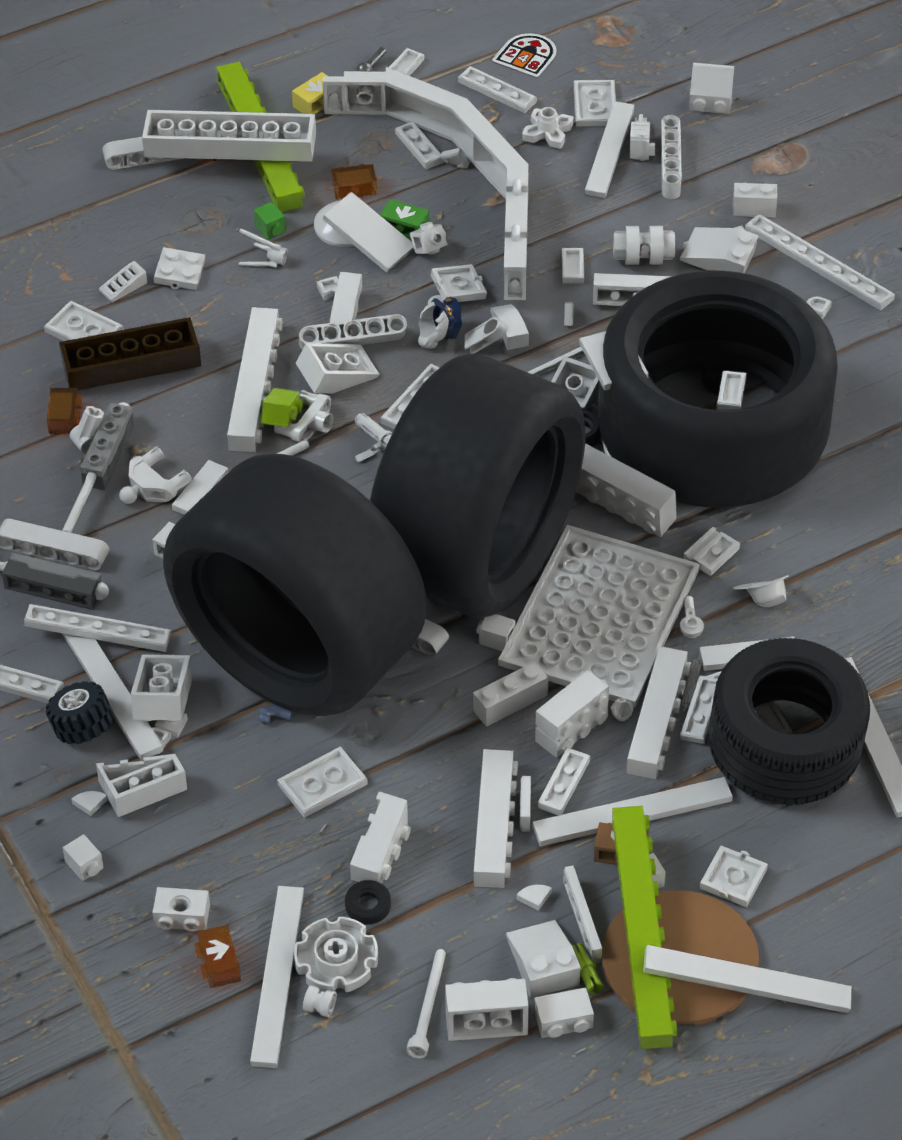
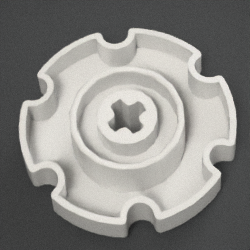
M338 917L337 921L330 922L327 918H323L307 926L302 931V941L295 943V967L299 975H306L307 985L319 987L321 992L327 990L335 992L338 988L344 989L345 992H350L364 985L371 978L370 968L377 967V942L374 935H366V926L359 921L347 917Z

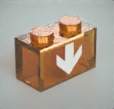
M228 925L198 931V942L194 943L197 958L202 957L203 963L200 964L203 980L208 979L210 989L240 982V966Z

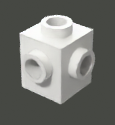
M427 222L421 224L420 229L410 233L415 253H428V255L440 252V248L447 245L446 232L440 224Z

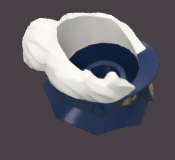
M449 297L442 302L434 298L430 304L425 306L421 312L419 322L420 336L418 343L421 347L432 349L437 347L438 341H441L444 337L447 340L457 338L462 326L461 306L456 298Z

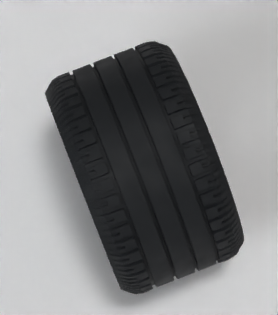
M774 638L750 645L731 658L721 671L716 682L708 727V741L713 759L727 780L738 789H741V791L757 799L760 798L762 801H770V803L774 802L775 804L780 803L781 805H799V803L807 804L826 798L828 795L830 796L839 790L850 779L859 764L870 719L868 691L862 677H860V674L850 662L834 650L816 642L797 638ZM770 701L796 702L815 711L826 723L815 731L805 734L782 733L766 725L758 717L754 707Z

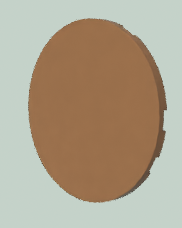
M685 890L659 892V897H655V902L661 905L662 920H658L659 927H664L665 942L661 943V948L758 967L759 952L756 939L746 921L730 906L711 896ZM622 909L610 923L605 933L602 945V965L609 987L616 993L620 1002L636 1013ZM670 978L671 989H667L668 997L673 996L674 1012L670 1013L671 1020H676L677 1026L678 1024H694L697 1026L716 1021V1018L734 1011L749 995V993Z

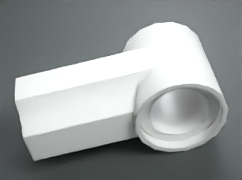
M86 406L79 425L70 432V439L83 454H87L104 416V412L94 406Z

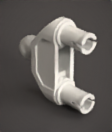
M155 446L142 457L135 456L130 460L129 479L131 486L123 487L120 490L119 498L123 503L131 504L136 501L138 494L146 502H167L176 496L178 490L191 483L192 478L184 469L170 480L164 479L155 472L151 466L164 459L161 449Z

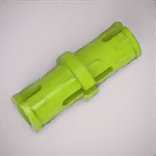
M576 943L579 949L578 952L575 945H572L581 967L580 977H582L588 993L591 995L596 994L593 989L594 986L598 993L601 992L604 985L596 972V965L594 961L590 960L583 943Z

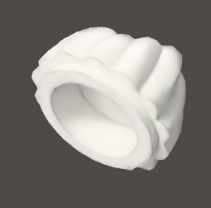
M627 698L617 699L610 708L614 718L623 722L628 720L633 712L632 701Z

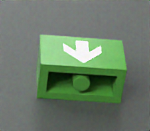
M392 199L388 201L380 214L382 218L410 240L411 232L420 229L421 224L429 222V210Z

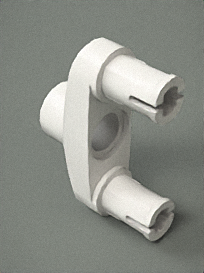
M302 390L300 400H303V405L310 407L296 424L291 423L289 427L274 426L276 434L288 436L297 442L308 440L317 431L328 433L333 425V415L329 413L331 407L330 396L321 393L313 394Z

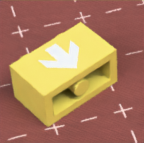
M321 72L292 90V103L295 109L303 114H317L324 109L323 76H327L326 74Z

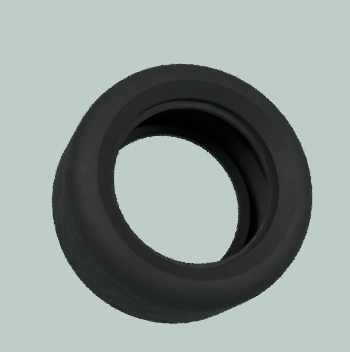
M718 270L695 271L668 277L644 288L622 305L610 321L604 337L603 359L612 384L610 389L604 391L599 381L598 422L602 439L612 458L675 490L676 502L716 508L737 507L757 503L776 496L794 486L819 461L830 434L838 369L837 354L828 327L815 310L801 297L777 283L750 274ZM639 357L648 371V377L641 367ZM704 364L731 368L735 366L742 368V372L767 383L777 392V395L766 402L748 408L712 410L691 406L675 400L662 392L655 384L668 375L686 369L699 368Z
M467 354L449 360L437 369L418 389L402 413L389 439L374 480L370 501L390 521L408 547L420 571L427 599L464 615L483 618L503 611L528 588L549 556L564 525L576 492L585 450V423L581 406L574 395L562 386L490 357L477 354Z
M286 454L256 455L244 460L232 468L179 519L166 539L163 555L166 583L173 602L190 632L205 651L234 679L258 696L290 711L309 716H328L350 709L362 700L413 646L422 632L426 617V593L420 571L405 542L390 521L360 491L336 474L308 460Z

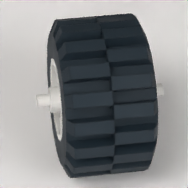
M88 681L76 682L57 691L49 699L45 711L56 737L63 743L67 742V744H81L85 741H91L95 737L97 738L108 729L114 717L113 710L102 687L96 684V682L88 683Z

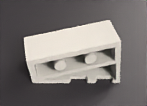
M176 754L144 757V761L129 763L128 760H120V764L105 766L104 763H96L98 781L118 817L187 790L185 770Z
M379 791L376 800H378L377 811L375 814L370 813L367 821L371 822V825L366 835H361L350 863L351 880L354 881L373 880L382 884L383 880H387L391 872V864L393 860L396 861L398 859L401 844L403 841H407L411 827L408 826L407 800Z

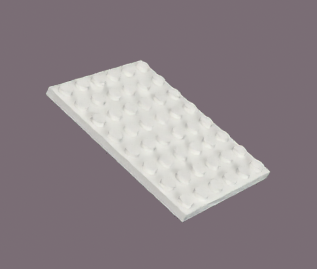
M567 525L498 659V666L517 671L536 662L547 675L548 681L563 686H568L586 670H589L609 685V700L616 701L619 698H627L632 701L635 708L652 673L659 646L664 647L684 604L685 597L688 596L699 572L700 564Z

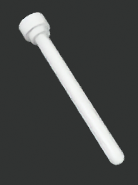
M438 949L435 953L416 1034L408 1040L406 1052L413 1058L421 1059L427 1056L429 1043L427 1042L426 1034L446 952L443 949Z

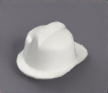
M787 575L772 581L735 586L733 589H747L756 604L762 607H772L786 601L784 578L789 576Z

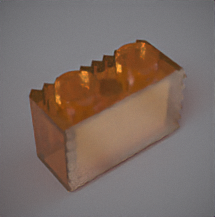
M360 164L358 166L331 169L335 199H343L351 192L357 197L377 194V179L373 164Z
M50 388L47 411L49 434H70L71 430L79 425L81 412H78V409L83 408V397L78 395V388Z

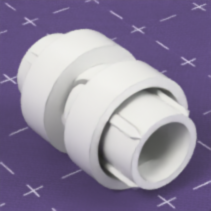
M625 226V231H615L613 233V257L615 260H625V265H639V258H649V265H663V260L675 258V232L663 230V226H649V232H639V226Z

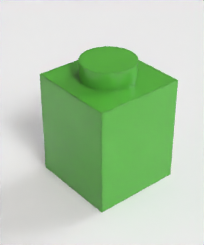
M273 202L254 209L255 226L267 240L286 232L285 216Z

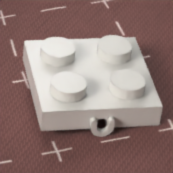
M163 247L154 275V283L171 286L174 290L179 288L197 290L205 263V254Z
M472 264L433 268L431 270V277L443 300L449 297L456 298L458 302L486 299L487 291L482 284L483 278L481 275L478 276Z
M720 846L700 882V889L748 907L767 871L768 864L750 857L746 851L739 853Z

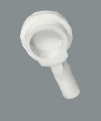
M686 596L684 600L686 617L681 620L680 629L685 637L696 638L702 633L704 623L695 616L693 597Z

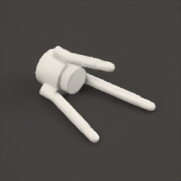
M239 230L240 233L263 243L255 242L254 246L268 251L267 259L270 260V262H239V266H270L277 268L278 264H285L288 255L287 248H283L281 245L274 244L246 230Z

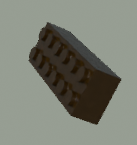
M191 317L59 342L62 364L70 392L201 366L200 347Z

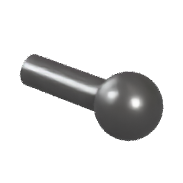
M380 47L367 62L360 63L356 71L372 72V68L387 51Z

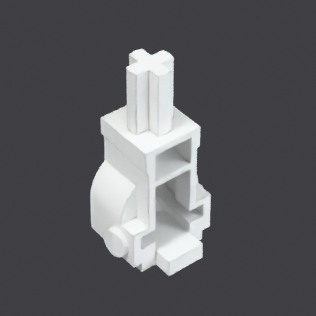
M639 114V118H635V122H631L630 159L645 161L649 160V156H655V143H650V122H647V118H643V114Z

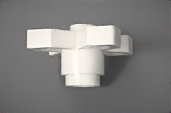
M552 107L535 108L531 114L532 125L525 126L522 132V140L535 143L545 138L550 147L561 149L565 143V134L563 132L571 130L574 117L565 114L558 116V113Z

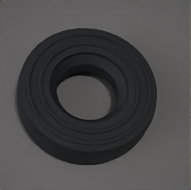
M363 880L355 883L348 889L345 896V909L351 919L365 925L375 924L385 919L389 914L391 896L383 884L373 880ZM367 895L374 896L378 900V904L372 909H363L358 904L359 899Z

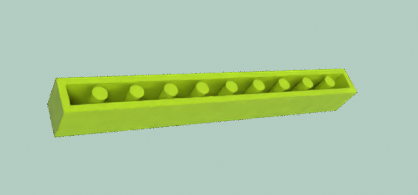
M240 61L216 67L217 82L231 112L267 113L265 107H261L259 94H255L254 84L252 81L249 82L248 71L243 69ZM254 160L275 206L281 212L301 208L302 198H305V193L302 185H298L296 172H292L291 162Z
M643 805L612 808V826L640 1049L672 1047L673 1037L677 1036L676 1020H671L670 1013L674 1012L673 996L668 997L667 989H671V979L643 972L646 946L650 945L661 948V943L665 942L664 927H659L658 920H662L661 905L655 902V897H659L658 882H653L652 875H656L655 859H650L649 853L653 852L652 837H647L646 833L647 830H650L649 815H644Z

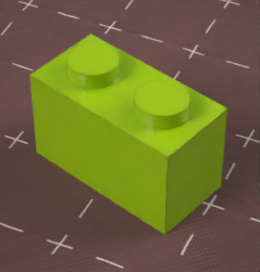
M273 388L263 401L262 423L289 427L292 421L296 420L297 414L302 411L303 400H300V392Z

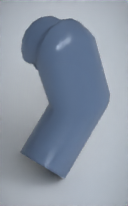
M275 704L263 706L258 710L259 715L257 719L258 721L269 723L271 716L291 721L294 712Z

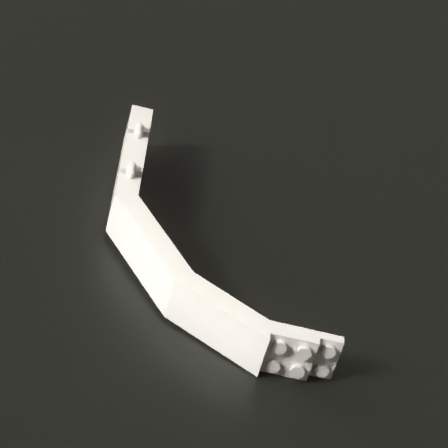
M386 67V72L344 71V77L323 76L324 114L389 115L406 123L414 121L419 128L451 140L458 148H461L464 155L506 199L504 300H526L528 163L467 98Z

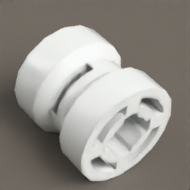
M310 985L304 997L303 1010L310 1013L316 1010L321 1016L329 1018L335 1007L337 993L330 990L321 992L319 987Z

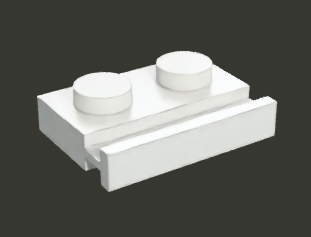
M712 527L684 553V559L699 563L700 570L711 576L740 549V543L723 532H717L716 528Z

